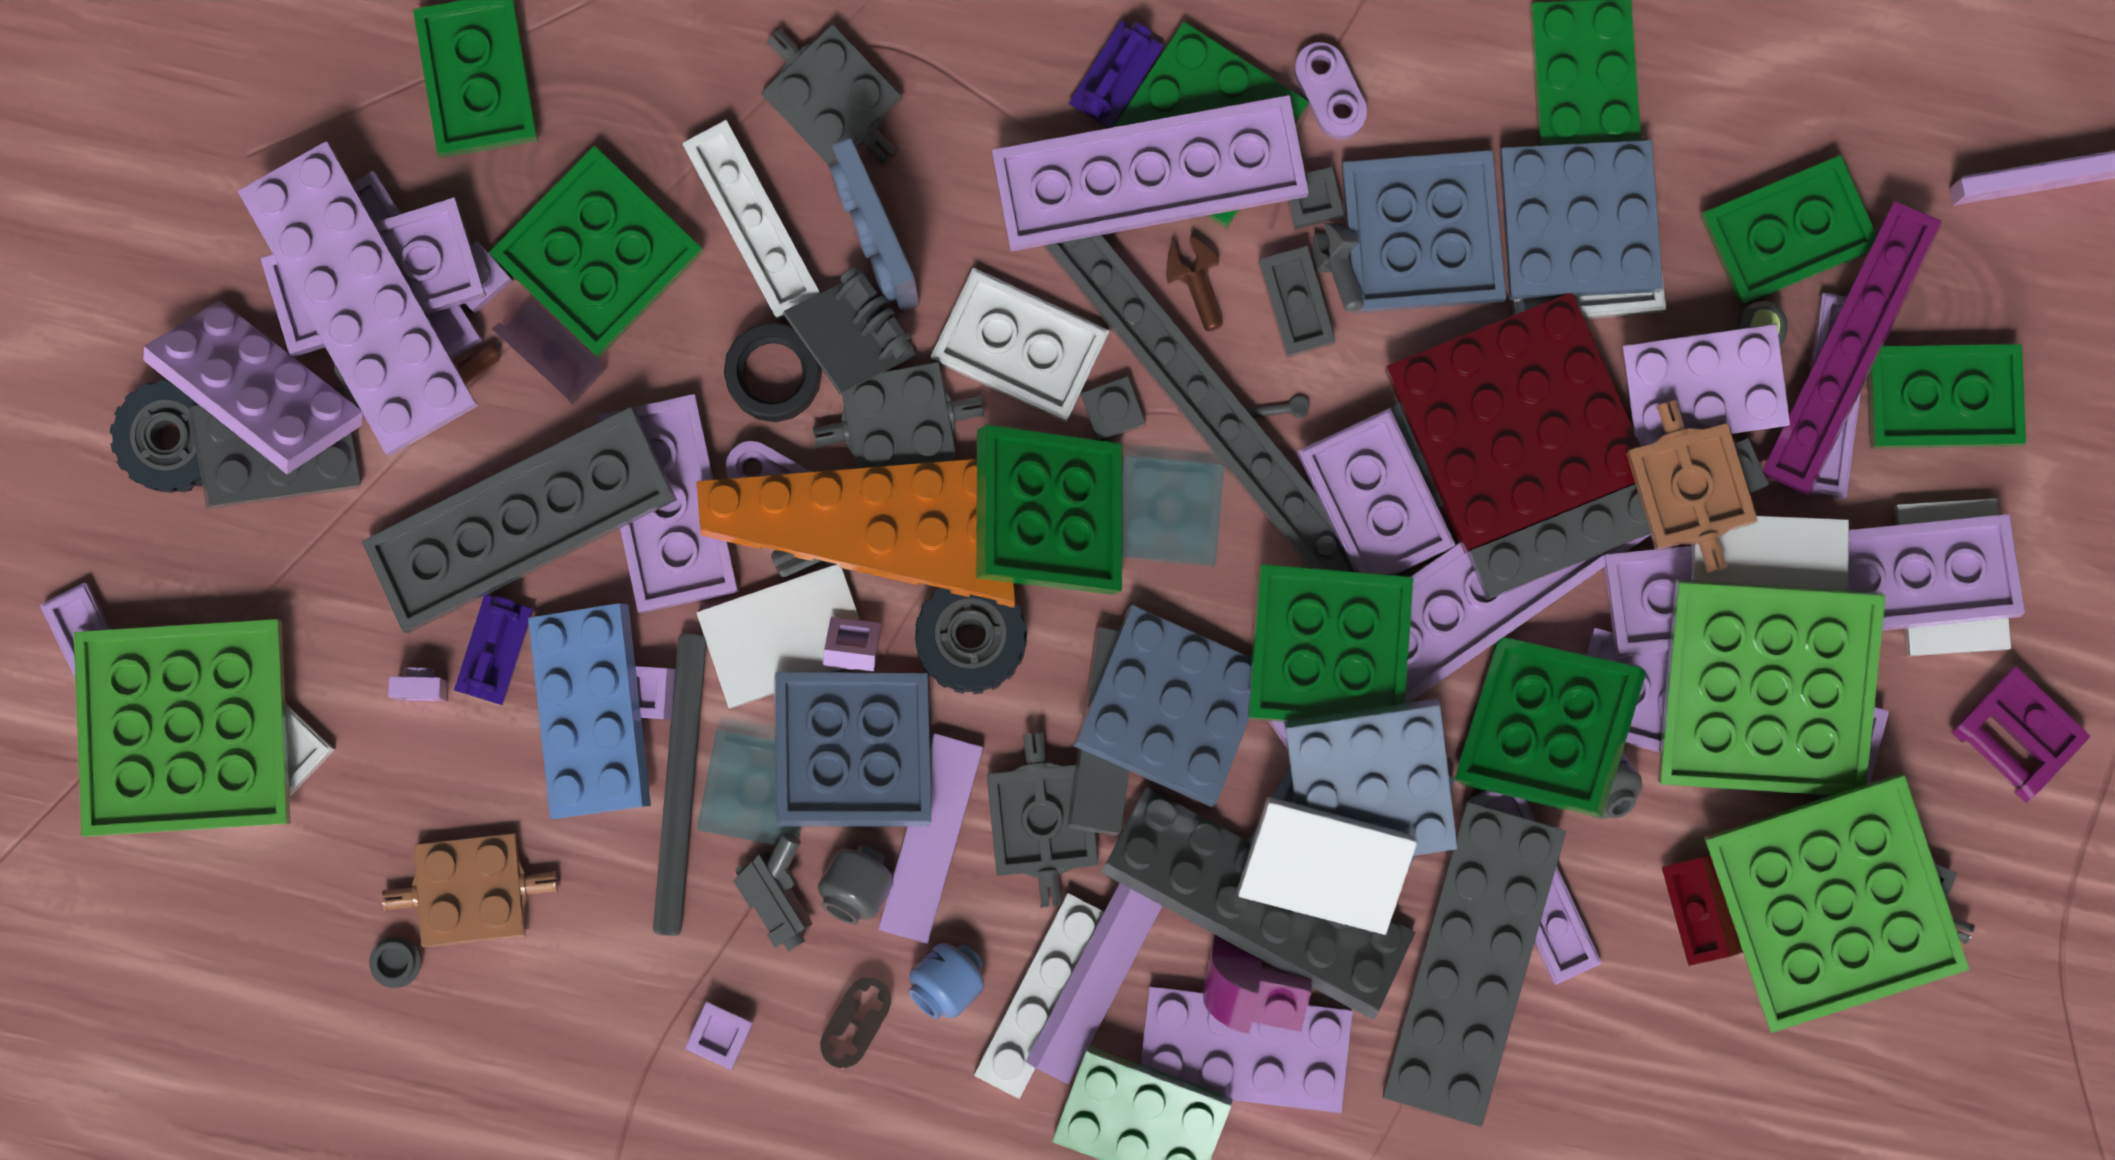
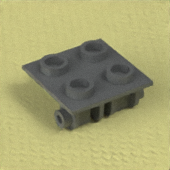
M856 267L848 270L840 277L841 284L783 312L785 318L839 394L916 355L913 351L914 348L910 344L912 336L904 332L893 317L895 313L891 308L884 310L883 306L886 300L883 296L875 297L877 292L868 281L869 276L866 272L860 274Z

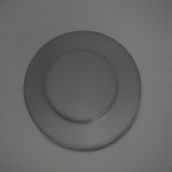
M389 937L380 941L372 950L369 959L370 971L375 980L389 988H400L413 982L420 972L422 963L420 952L415 944L402 937Z

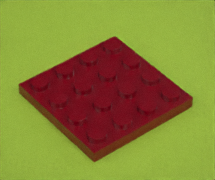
M1573 293L1560 296L1386 366L1385 373L1464 554L1635 484L1627 452L1631 449L1639 448L1641 445L1637 437H1635L1633 427Z

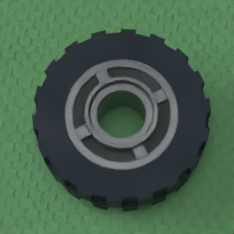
M158 380V383L154 384L148 382L139 386L140 389L136 392H130L124 398L125 402L122 406L117 407L114 413L116 415L114 424H111L110 427L113 441L110 445L112 453H115L118 461L116 462L120 469L126 471L129 474L128 477L135 483L142 484L144 487L156 491L183 493L192 491L191 488L195 486L201 487L202 481L189 409L199 404L169 380ZM175 423L180 430L179 443L173 449L165 450L160 441L161 432L167 425Z
M939 588L933 592L929 601L926 600L921 607V613L917 617L915 625L917 653L928 675L936 679L937 683L944 688L949 687L954 689V692L964 694V692L981 694L984 690L991 688L994 690L1000 687L1002 682L1006 679L1009 680L1015 674L1018 665H1021L1026 647L1027 629L1022 610L1018 604L1016 605L1015 603L1013 608L997 604L996 600L970 595V597L952 594L951 590ZM966 625H976L985 632L986 637L979 647L969 649L958 643L956 639L958 631Z

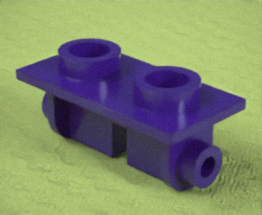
M1121 20L1070 100L1069 105L1105 127L1113 128L1164 46L1149 37L1151 31L1137 22L1130 26Z
M484 596L454 691L503 706L529 625L528 618L532 616V608L516 604V602L501 597Z

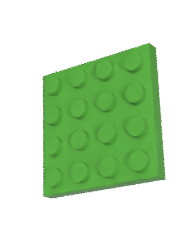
M1676 579L1658 769L1659 783L1662 785L1835 795L1866 785L1886 595L1875 591Z
M271 619L74 632L81 836L93 837L291 824L281 620Z
M1903 773L1704 837L1771 1033L1969 970Z

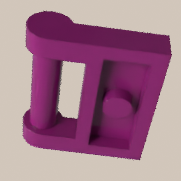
M2017 666L2011 667L1950 731L1961 743L1965 741L1970 743L2016 787L2014 793L2025 803L2030 801L2091 737ZM1989 717L1994 719L2040 763L2034 771L2030 773L1981 727Z

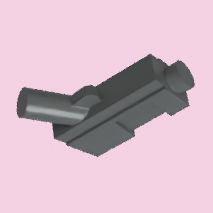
M785 832L779 839L771 856L766 851L759 854L749 865L737 867L736 874L738 876L733 881L750 909L755 908L770 933L767 936L773 946L776 948L784 944L789 952L805 942L800 932L813 923L791 889L796 885V879L787 869L801 841L796 836Z

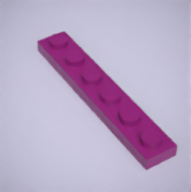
M1894 201L1789 415L1790 426L1783 427L1763 468V473L1766 477L1810 496L1942 226L1941 220Z

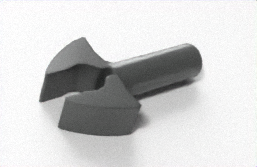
M1324 223L1327 234H1314L1313 264L1315 272H1332L1345 311L1350 313L1359 311L1363 307L1364 302L1348 259L1352 249L1359 244V240L1343 224Z

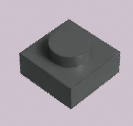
M1333 167L1305 173L1309 192L1308 196L1287 201L1294 230L1343 219L1344 212Z
M1129 377L1081 393V399L1096 440L1104 441L1145 426V421Z

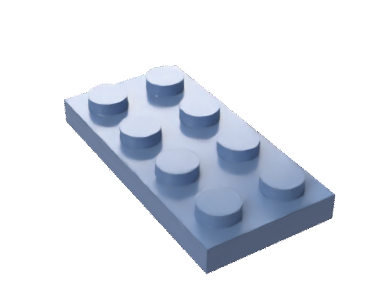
M618 603L528 618L550 819H563L651 806L629 605Z

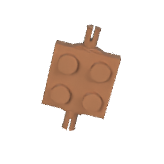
M1670 401L1668 405L1667 402L1656 408L1659 411L1666 435L1653 444L1631 449L1627 452V458L1655 550L1658 551L1680 544H1699L1707 573L1715 572L1716 569L1717 571L1725 569L1728 565L1726 564L1719 538L1731 530L1753 525L1758 521L1728 423L1704 430L1685 429L1678 401Z
M516 834L413 845L416 873L412 887L382 890V898L389 900L382 901L384 911L414 908L419 918L421 946L424 948L526 937L524 910L528 895L558 892V884L552 882L558 881L556 871L526 875L520 862L518 836Z

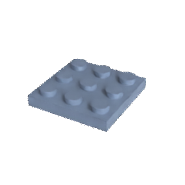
M849 138L833 145L832 149L836 161L828 166L832 174L831 177L834 182L835 191L845 213L849 212L851 215L855 235L865 257H870L875 279L886 303L896 300L901 312L919 305L914 276L852 139Z
M1652 140L1501 148L1499 153L1509 300L1555 298L1568 293H1573L1574 297L1660 292L1663 289Z
M1493 150L1342 163L1346 226L1359 240V244L1350 252L1349 260L1364 302L1363 307L1359 311L1354 312V314L1505 301L1506 290Z
M1131 605L1123 619L1073 746L1212 807L1217 804L1249 719H1247L1249 701L1247 690L1250 688L1252 658Z
M775 672L776 826L930 825L932 819L928 673Z
M1438 699L1284 722L1295 804L1415 835L1417 845L1413 856L1457 849L1441 708Z

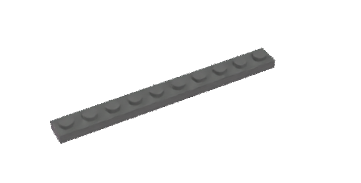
M1098 235L1044 245L1045 250L1307 567L1311 569L1353 572L1318 496L1103 236Z

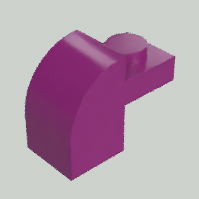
M1214 935L1203 987V1002L1209 1013L1225 1026L1246 1034L1250 1033L1252 1022L1301 1032L1311 994L1312 979L1262 969L1263 960Z

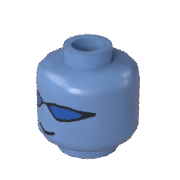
M938 943L910 970L909 981L912 987L908 990V993L915 1004L931 1018L938 1019L940 1016L956 1018L984 989V979L979 971L983 966V962L965 944H961L956 948L948 943Z

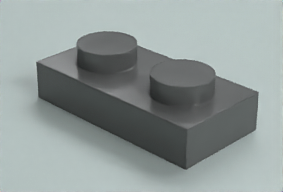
M1308 246L1259 259V268L1286 358L1334 345L1336 340Z

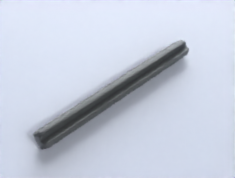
M684 633L678 637L653 931L657 935L678 936L682 929L706 651L705 637L699 634Z

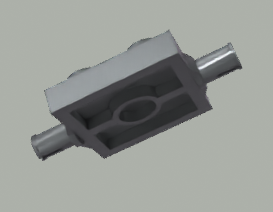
M833 24L814 43L802 49L790 39L783 29L777 30L774 34L785 44L787 49H784L773 36L768 39L767 44L772 47L786 64L781 74L760 94L828 165L836 161L832 146L849 138L852 139L855 148L864 144L882 165L886 164L890 159L877 146L878 144L893 158L898 149L878 129L884 117L903 99L901 95Z
M939 362L883 372L843 392L844 409L842 422L816 427L812 426L814 436L834 432L833 435L814 438L816 448L846 441L854 456L855 467L869 468L957 461L953 442L955 421L985 416L983 407L963 410V408L982 405L981 395L951 401L943 387Z
M1035 733L1036 754L1033 751L1032 734L1022 735L1024 738L1026 765L1012 772L986 774L996 874L997 876L1025 874L1038 877L1040 908L1049 907V886L1051 887L1053 906L1062 905L1058 875L1073 868L1098 866L1095 832L1067 827L1076 765L1059 766L1047 763L1044 743L1045 734Z

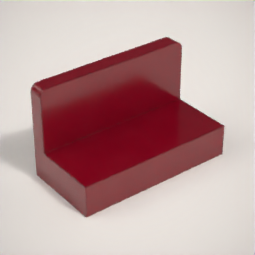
M1707 855L1661 867L1688 966L1743 953L1711 856Z

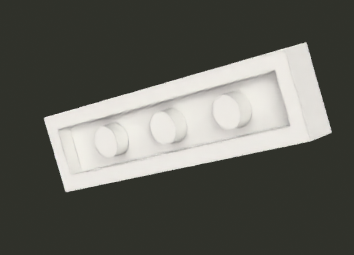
M727 120L683 142L684 149L777 321L785 317L783 315L785 310L820 294Z
M1069 893L1067 894L974 1076L1020 1099L1035 1070V1067L1026 1063V1060L1101 920L1104 911Z

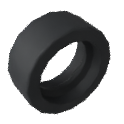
M766 323L751 327L735 339L726 354L724 376L728 391L741 410L757 420L780 422L795 418L810 407L819 392L821 368L795 330L788 325ZM771 343L784 345L793 350L800 359L803 369L802 380L796 392L787 399L777 402L762 401L752 395L746 387L743 377L744 364L749 355L758 347Z

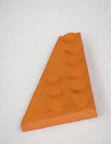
M977 459L696 481L701 536L757 549L766 547L792 553L794 557L813 561V559L840 564V568L917 586L919 583L951 590L952 594L966 597L975 595L996 600L997 604L1013 608L1015 606L1013 583L976 578Z

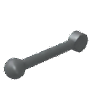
M1297 396L1288 404L1245 409L1252 418L1289 413L1293 417L1303 418L1309 413L1310 404L1305 397Z

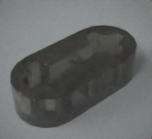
M873 977L861 978L855 981L847 990L820 1041L821 1053L831 1066L850 1068L859 1063L865 1056L892 1005V994L883 981ZM871 986H875L880 990L877 998L883 1003L882 1008L879 1011L870 1009L861 1022L854 1018L861 1004L855 998L856 992L859 989L866 992ZM850 1023L859 1027L852 1039V1044L858 1048L854 1056L845 1054L841 1059H838L833 1055L836 1047L830 1043V1039L833 1034L840 1037L844 1035Z

